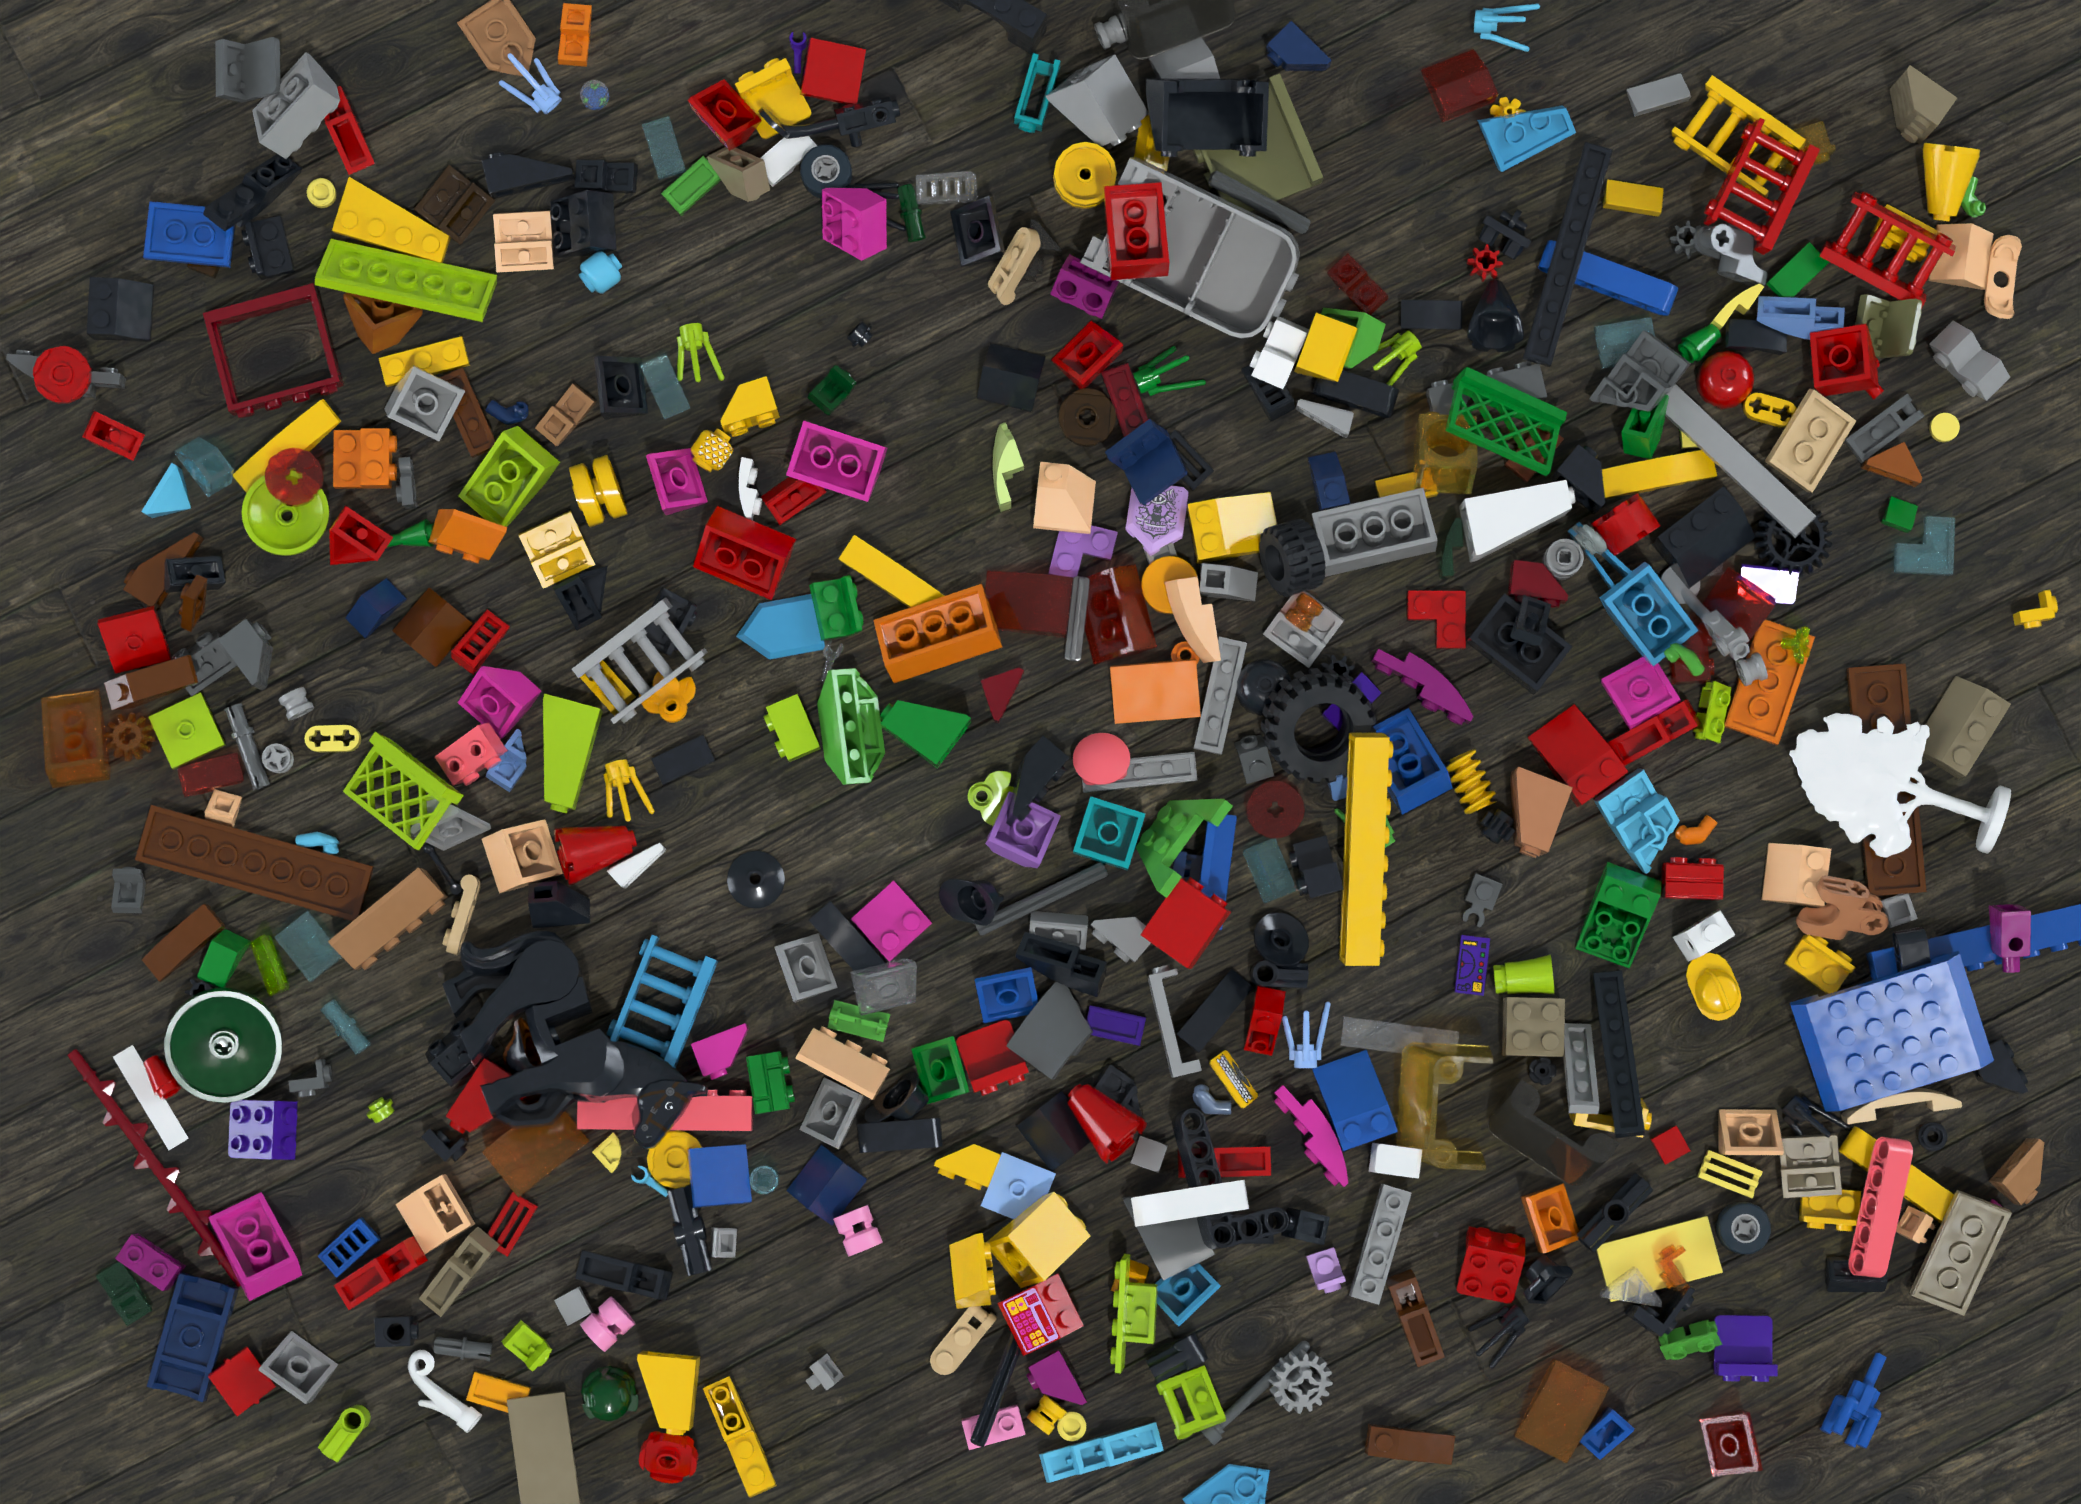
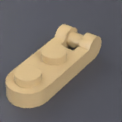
M1022 227L1016 232L988 282V287L994 294H997L998 300L1003 305H1008L1014 301V291L1026 273L1034 255L1040 248L1039 234L1034 229Z
M465 875L461 879L460 884L464 890L461 901H456L451 914V917L455 918L453 927L446 930L443 939V945L447 946L446 952L454 955H459L460 948L465 940L481 888V881L473 875Z
M981 1306L968 1307L934 1349L930 1358L933 1370L940 1375L953 1373L998 1317L992 1312L990 1314L987 1313ZM973 1316L982 1323L977 1329L968 1323Z

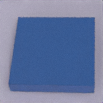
M746 1144L687 1150L693 1208L752 1202Z

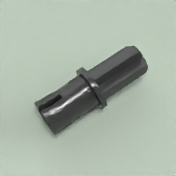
M436 1337L433 1350L435 1354L461 1357L460 1360L470 1358L490 1362L493 1343L467 1340V1337H464L463 1340Z

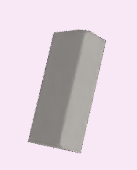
M1681 73L1626 90L1635 117L1689 101L1691 98L1690 91Z
M1041 911L1031 912L1029 933L1080 947L1081 951H1085L1088 916Z

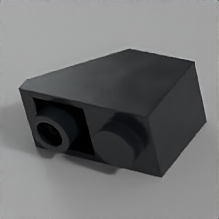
M558 881L528 884V906L533 928L590 923L589 898Z
M2001 1039L1989 1042L1994 1061L1981 1069L1973 1071L1977 1081L2016 1094L2028 1092L2025 1086L2028 1080L2024 1072L2020 1068L2017 1069L2013 1063L2014 1053L2007 1042L2003 1043Z

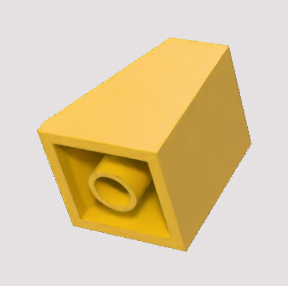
M1055 1192L1043 1195L987 1241L990 1242L992 1254L1020 1288L1045 1281L1090 1237V1234L1085 1230L1084 1222L1072 1214L1067 1208L1068 1204L1065 1199Z
M649 1351L640 1352L637 1361L659 1427L666 1428V1434L684 1435L686 1430L689 1431L694 1424L700 1356Z

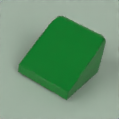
M1891 496L1881 524L1909 533L1913 528L1918 506Z

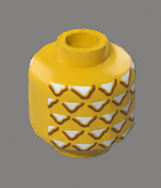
M716 429L715 432L704 430L691 447V453L694 456L692 461L708 472L721 470L733 453V447L728 443L731 438L719 429Z

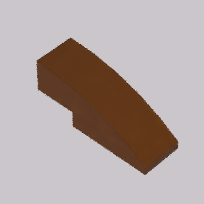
M203 904L165 936L142 961L157 980L161 982L205 947V944L226 926L208 904Z
M1412 1269L1388 1277L1386 1286L1417 1367L1445 1358L1428 1307L1425 1304Z

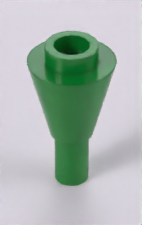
M425 519L398 534L390 535L393 539L387 547L401 544L433 547L434 544L429 543L434 523L430 524L429 520Z

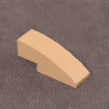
M1198 577L1165 582L1173 615L1192 650L1203 663L1221 661L1212 604L1202 605Z

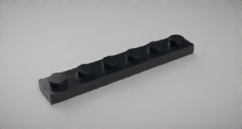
M1622 970L1593 973L1615 1138L1645 1135Z

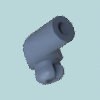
M1204 1084L1197 1085L1194 1088L1193 1101L1205 1114L1231 1115V1100H1215L1209 1093V1087Z

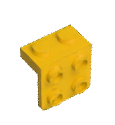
M778 58L773 59L763 66V70L755 74L753 71L745 73L739 77V82L735 83L738 95L762 120L756 129L763 139H768L778 134V132L759 114L758 110L761 107L770 111L784 125H796L811 116V109L804 96L800 95L801 90L792 75L791 67L786 58L782 60Z

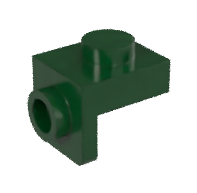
M834 365L828 375L809 393L807 398L826 415L830 416L850 396L856 381L852 379L847 371Z

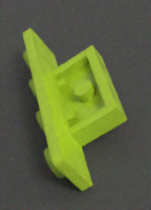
M1124 1254L1121 1261L1116 1262L1115 1279L1120 1280L1119 1290H1115L1113 1306L1118 1308V1319L1114 1318L1112 1324V1336H1117L1116 1347H1112L1111 1364H1115V1373L1120 1374L1125 1367L1126 1342L1154 1344L1158 1284L1129 1282L1130 1254Z

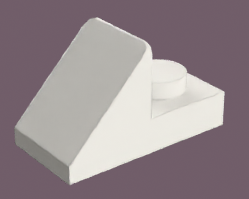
M1372 1143L1369 1172L1419 1178L1422 1149Z

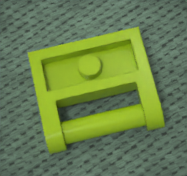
M1205 1365L1164 1380L1156 1385L1159 1394L1163 1395L1176 1427L1174 1432L1177 1439L1187 1438L1193 1433L1226 1421L1225 1414ZM1179 1387L1182 1388L1194 1421L1186 1423L1174 1390Z

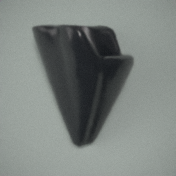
M1497 279L1489 281L1469 323L1467 338L1472 340V347L1476 350L1487 352L1495 349L1497 352H1508L1515 349V344L1521 342L1524 338L1523 325L1518 310L1504 284Z

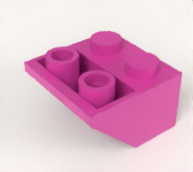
M825 188L822 190V233L825 241L861 261L887 249L885 198L867 188Z

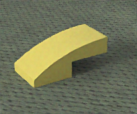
M1757 284L1737 295L1717 314L1710 324L1715 325L1720 330L1734 310L1744 315L1764 286Z

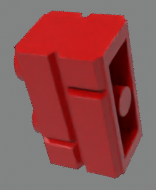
M1671 857L1670 863L1662 864L1661 897L1721 900L1723 899L1724 866L1716 864V859L1700 858L1699 864L1687 863V858Z

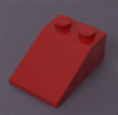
M1162 182L1104 186L1111 280L1168 276L1170 262Z
M1575 704L1527 737L1557 780L1562 784L1573 787L1570 798L1577 807L1583 805L1628 773V770L1613 749Z

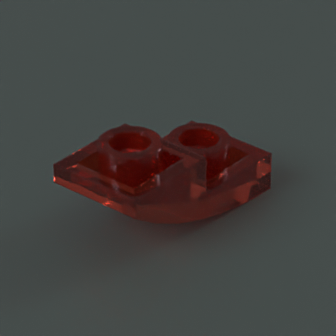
M1348 253L1327 272L1334 283L1361 312L1371 315L1389 299L1388 295L1368 276L1367 271Z
M237 753L204 760L177 769L184 797L212 792L214 788L239 784L244 781Z

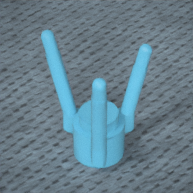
M1527 4L1476 10L1474 33H1481L1480 39L1492 40L1528 52V46L1491 34V31H1497L1498 22L1526 21L1524 16H1498V14L1537 10L1540 8V5Z

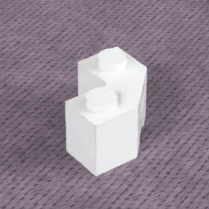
M1279 316L1275 323L1270 321L1263 335L1268 340L1262 352L1256 350L1250 367L1255 368L1251 376L1283 389L1309 329Z

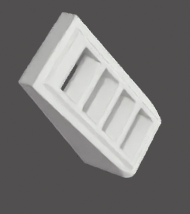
M660 843L655 844L611 867L607 872L622 888H627L666 851V848Z

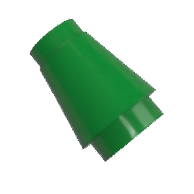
M1709 324L1682 338L1681 343L1678 345V350L1682 357L1690 363L1700 361L1721 337V333L1715 325Z

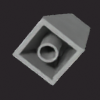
M1116 55L1075 71L1046 96L1053 106L1099 146L1109 143L1115 146L1127 138L1125 134L1139 128L1142 125L1141 120L1149 114Z

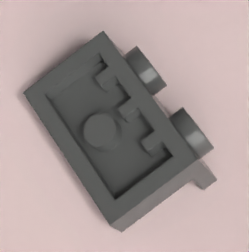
M217 630L213 633H204L196 640L194 646L188 650L183 648L172 656V659L191 655L199 682L186 687L191 696L237 666L218 639L221 635Z

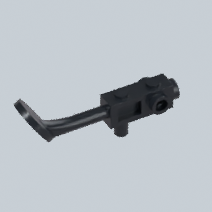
M889 96L884 98L876 97L868 102L856 105H845L843 108L834 110L835 118L806 125H784L766 108L761 107L758 110L764 120L786 139L806 137L838 129L841 136L849 134L852 147L862 145L860 131L896 123L895 118L900 117L897 100L891 101Z

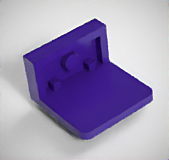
M258 1100L231 1102L229 1156L231 1158L295 1160L298 1102Z
M1717 1315L1714 1318L1718 1329L1717 1334L1722 1342V1345L1714 1348V1374L1723 1376V1381H1740V1376H1752V1381L1769 1382V1376H1778V1365L1772 1363L1773 1322L1771 1317L1758 1315Z

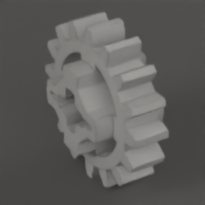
M1300 1349L1298 1356L1292 1351L1289 1352L1288 1360L1281 1357L1279 1359L1282 1364L1280 1368H1272L1276 1376L1269 1378V1382L1273 1385L1269 1390L1275 1397L1274 1400L1280 1406L1283 1405L1288 1412L1294 1409L1298 1414H1301L1303 1407H1306L1311 1412L1313 1403L1321 1406L1322 1401L1320 1397L1322 1395L1329 1396L1325 1387L1333 1384L1328 1378L1332 1372L1326 1366L1327 1363L1321 1357L1319 1358L1315 1352L1311 1351L1308 1355L1303 1349ZM1310 1366L1316 1369L1317 1374L1311 1371ZM1284 1389H1287L1292 1394V1397L1286 1395Z

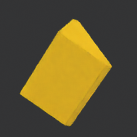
M1316 313L1294 372L1338 382L1358 328Z

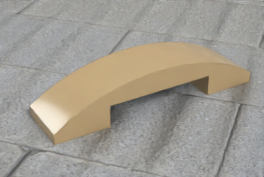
M1915 1088L1848 1108L1841 1114V1118L1847 1124L1876 1120L1875 1109L1926 1101L1927 1108L1932 1111L1961 1108L1962 1102L1951 1095L1937 1090Z

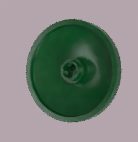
M215 988L192 996L176 1010L166 1031L164 1052L170 1072L185 1090L207 1101L227 1103L246 1099L259 1092L269 1083L279 1066L283 1042L281 1029L276 1017L260 999L238 989Z

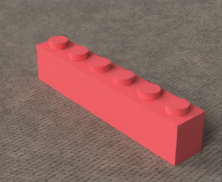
M708 1090L707 1096L692 1098L682 1117L670 1130L753 1131V1097L747 1096V1090H730L729 1096H718V1090ZM620 1098L606 1101L605 1103L577 1102V1129L634 1130L639 1121L637 1098Z

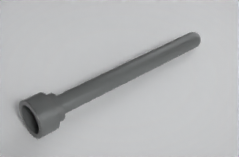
M1301 1341L1291 1351L1298 1356L1300 1349L1307 1352L1310 1349V1344L1307 1341ZM1289 1353L1284 1357L1285 1360L1289 1359ZM1279 1361L1274 1367L1280 1368L1282 1364ZM1272 1369L1267 1372L1224 1412L1225 1422L1201 1430L1202 1434L1213 1445L1217 1444L1222 1439L1221 1435L1225 1432L1223 1429L1272 1385L1269 1382V1378L1276 1376V1373Z

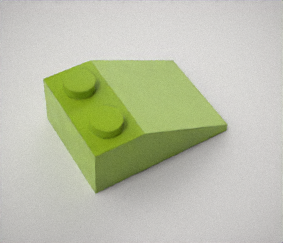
M519 426L510 428L501 433L459 494V497L485 520L508 527L545 485L560 462Z

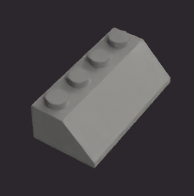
M1424 488L1312 513L1314 531L1320 540L1326 564L1325 577L1436 551L1438 540Z

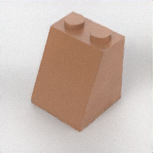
M1517 767L1510 775L1512 815L1515 821L1513 829L1516 830L1514 833V845L1521 848L1520 853L1536 858V856H1542L1549 852L1573 787Z

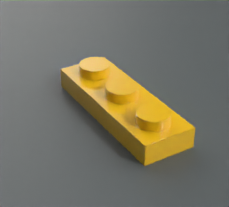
M462 336L379 358L387 387L397 385L412 366H416L432 375L470 366Z

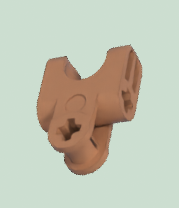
M1822 876L1816 884L1819 896L1828 904L1819 908H1803L1796 918V924L1803 933L1835 940L1843 939L1848 931L1876 935L1883 932L1889 924L1887 915L1881 912L1883 906L1878 896L1870 894L1868 888L1860 882L1832 876Z

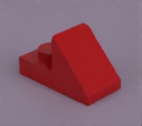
M94 411L82 437L96 446L103 447L134 461L145 435Z

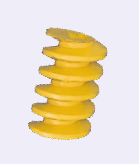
M1476 749L1448 760L1450 764L1446 767L1448 772H1455L1450 778L1451 783L1460 782V785L1454 790L1455 793H1465L1459 802L1461 804H1470L1464 810L1465 814H1471L1495 803L1490 801L1496 794L1495 791L1485 790L1491 784L1490 780H1480L1486 771L1475 769L1481 763V760H1471V757L1476 753Z

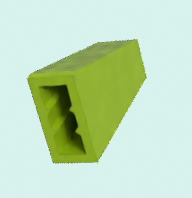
M544 694V801L551 804V810L567 814L568 809H576L603 711L600 708Z

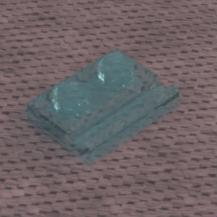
M1652 317L1595 326L1594 332L1601 360V369L1615 366L1622 355L1630 350L1643 330H1647L1655 336Z
M306 911L286 927L285 930L275 936V939L309 982H313L318 976L343 958L329 944L330 937L309 911Z

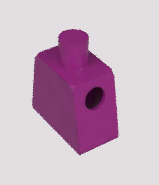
M2019 904L1989 905L1992 952L2002 957V972H2020V957L2030 956L2031 911Z

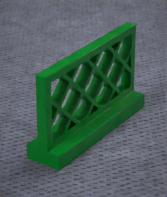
M1466 367L1453 380L1452 389L1455 391L1445 431L1547 476L1551 471L1560 426L1565 422L1567 412ZM1462 394L1471 397L1475 405L1467 407L1462 399ZM1486 406L1497 409L1501 416L1493 419ZM1477 409L1485 420L1484 423L1478 425L1470 413ZM1463 415L1470 428L1464 429L1455 425L1457 417ZM1511 417L1523 421L1525 428L1518 430ZM1504 421L1510 434L1502 436L1496 423ZM1489 427L1495 439L1492 441L1486 439L1480 429ZM1539 428L1550 433L1549 440L1543 442L1536 429ZM1529 432L1536 445L1527 447L1521 434ZM1514 438L1521 451L1515 452L1511 450L1506 440ZM1539 449L1544 458L1543 464L1535 461L1531 454L1532 451Z

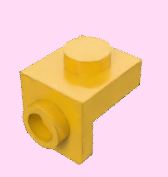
M2050 590L2038 593L2040 608L2019 611L2013 614L2015 626L2024 624V629L2041 627V622L2055 618V613L2058 610L2056 597L2051 595Z

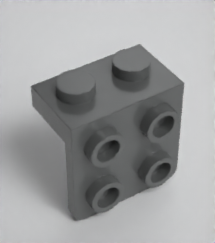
M270 37L248 44L225 39L215 41L216 97L243 103L274 95L280 91V41L278 38Z

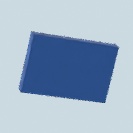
M150 201L143 258L146 260L230 268L235 225L223 231L203 215L205 210L203 206Z

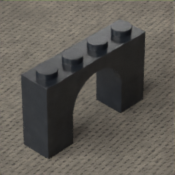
M939 0L960 12L964 4L982 11L1005 28L1008 33L1009 42L1031 55L1047 31V14L1024 0Z

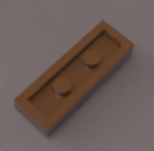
M460 368L440 377L465 390L453 417L470 456L474 458L490 451L496 440L465 370Z

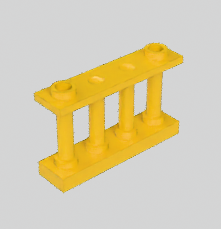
M1713 75L1705 84V90L1708 91V99L1684 132L1677 127H1674L1672 130V137L1675 138L1673 142L1685 151L1690 148L1726 174H1728L1734 159L1729 164L1716 154L1738 123L1746 118L1751 122H1755L1759 118L1764 119L1765 122L1760 132L1772 135L1779 142L1796 151L1798 149L1802 150L1806 143L1805 138ZM1724 102L1732 108L1730 110L1732 114L1706 148L1694 140L1693 137L1717 104L1721 105ZM1754 142L1748 157H1750L1752 152L1758 146V143ZM1773 152L1765 166L1775 170L1784 157ZM1740 171L1736 179L1737 182L1765 198L1768 197L1769 191L1763 187L1767 181L1766 179L1757 175L1752 180Z

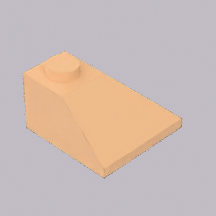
M1040 462L1033 528L1090 534L1096 481L1070 465Z

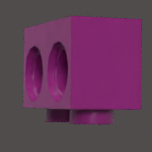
M1069 254L1060 269L1050 295L1064 303H1069L1084 310L1089 315L1102 319L1113 299L1119 281L1111 280L1109 276L1080 263V259Z
M139 1233L131 1234L115 1258L161 1291L170 1290L177 1280L179 1273L186 1267V1265Z

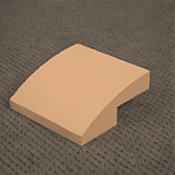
M551 210L493 214L496 272L554 269Z

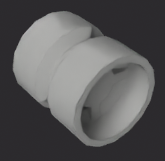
M1559 539L1552 543L1545 551L1542 563L1556 580H1566L1580 569L1583 564L1584 555L1580 545L1575 541Z

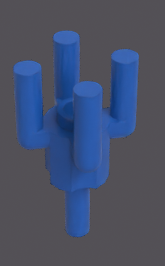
M1876 1353L1863 1382L1853 1380L1846 1397L1843 1395H1836L1820 1428L1821 1431L1830 1435L1832 1432L1842 1435L1849 1418L1855 1421L1845 1440V1444L1853 1448L1858 1445L1867 1449L1881 1418L1880 1410L1874 1408L1880 1392L1874 1388V1384L1887 1357Z

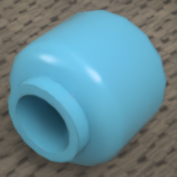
M597 251L581 263V273L578 275L591 293L596 291L603 294L621 280V274L618 270L622 268V265L613 253L607 256L604 252Z

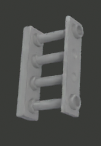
M667 598L662 599L572 668V671L578 678L584 674L588 678L592 677L619 712L610 719L613 724L619 720L623 723L627 722L637 714L634 708L685 669L689 668L692 672L705 662L702 657L708 651L703 648L696 654L668 618L670 615L667 611L673 606ZM652 622L656 626L660 625L686 659V662L674 671L646 636L647 632L644 628ZM630 639L633 643L637 642L664 677L663 680L652 688L648 686L623 653L625 650L622 645ZM607 656L610 660H615L641 694L629 706L600 670L602 667L599 663Z

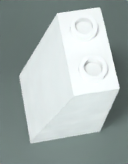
M1567 480L1464 499L1459 506L1470 562H1475L1565 516L1572 509V504L1575 503L1573 487H1568Z

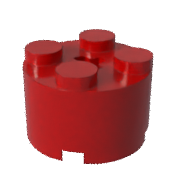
M1638 493L1591 524L1594 531H1597L1604 539L1607 549L1614 556L1661 526Z

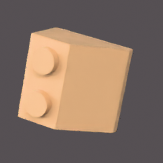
M545 819L502 829L482 838L499 893L528 886L529 883L541 882L563 874Z
M1768 843L1761 900L1817 908L1825 906V902L1818 894L1816 884L1822 876H1828L1831 849L1806 845Z

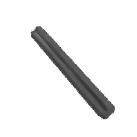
M1102 862L1097 863L996 911L992 923L986 926L975 924L977 931L980 935H985L1105 878L1108 872Z

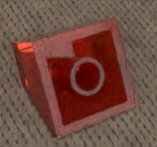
M1474 49L1421 70L1442 123L1495 102L1498 96L1488 68Z
M1728 566L1702 604L1710 612L1717 610L1735 629L1741 627L1750 641L1775 607L1776 598Z

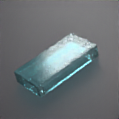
M669 116L642 124L659 180L686 172Z

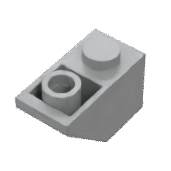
M1202 563L1199 580L1200 596L1255 601L1258 572L1232 566Z
M1136 917L1094 920L1090 925L1094 929L1091 934L1103 944L1109 941L1116 947L1114 953L1125 963L1129 960L1135 963L1151 944V942L1140 935L1146 926Z

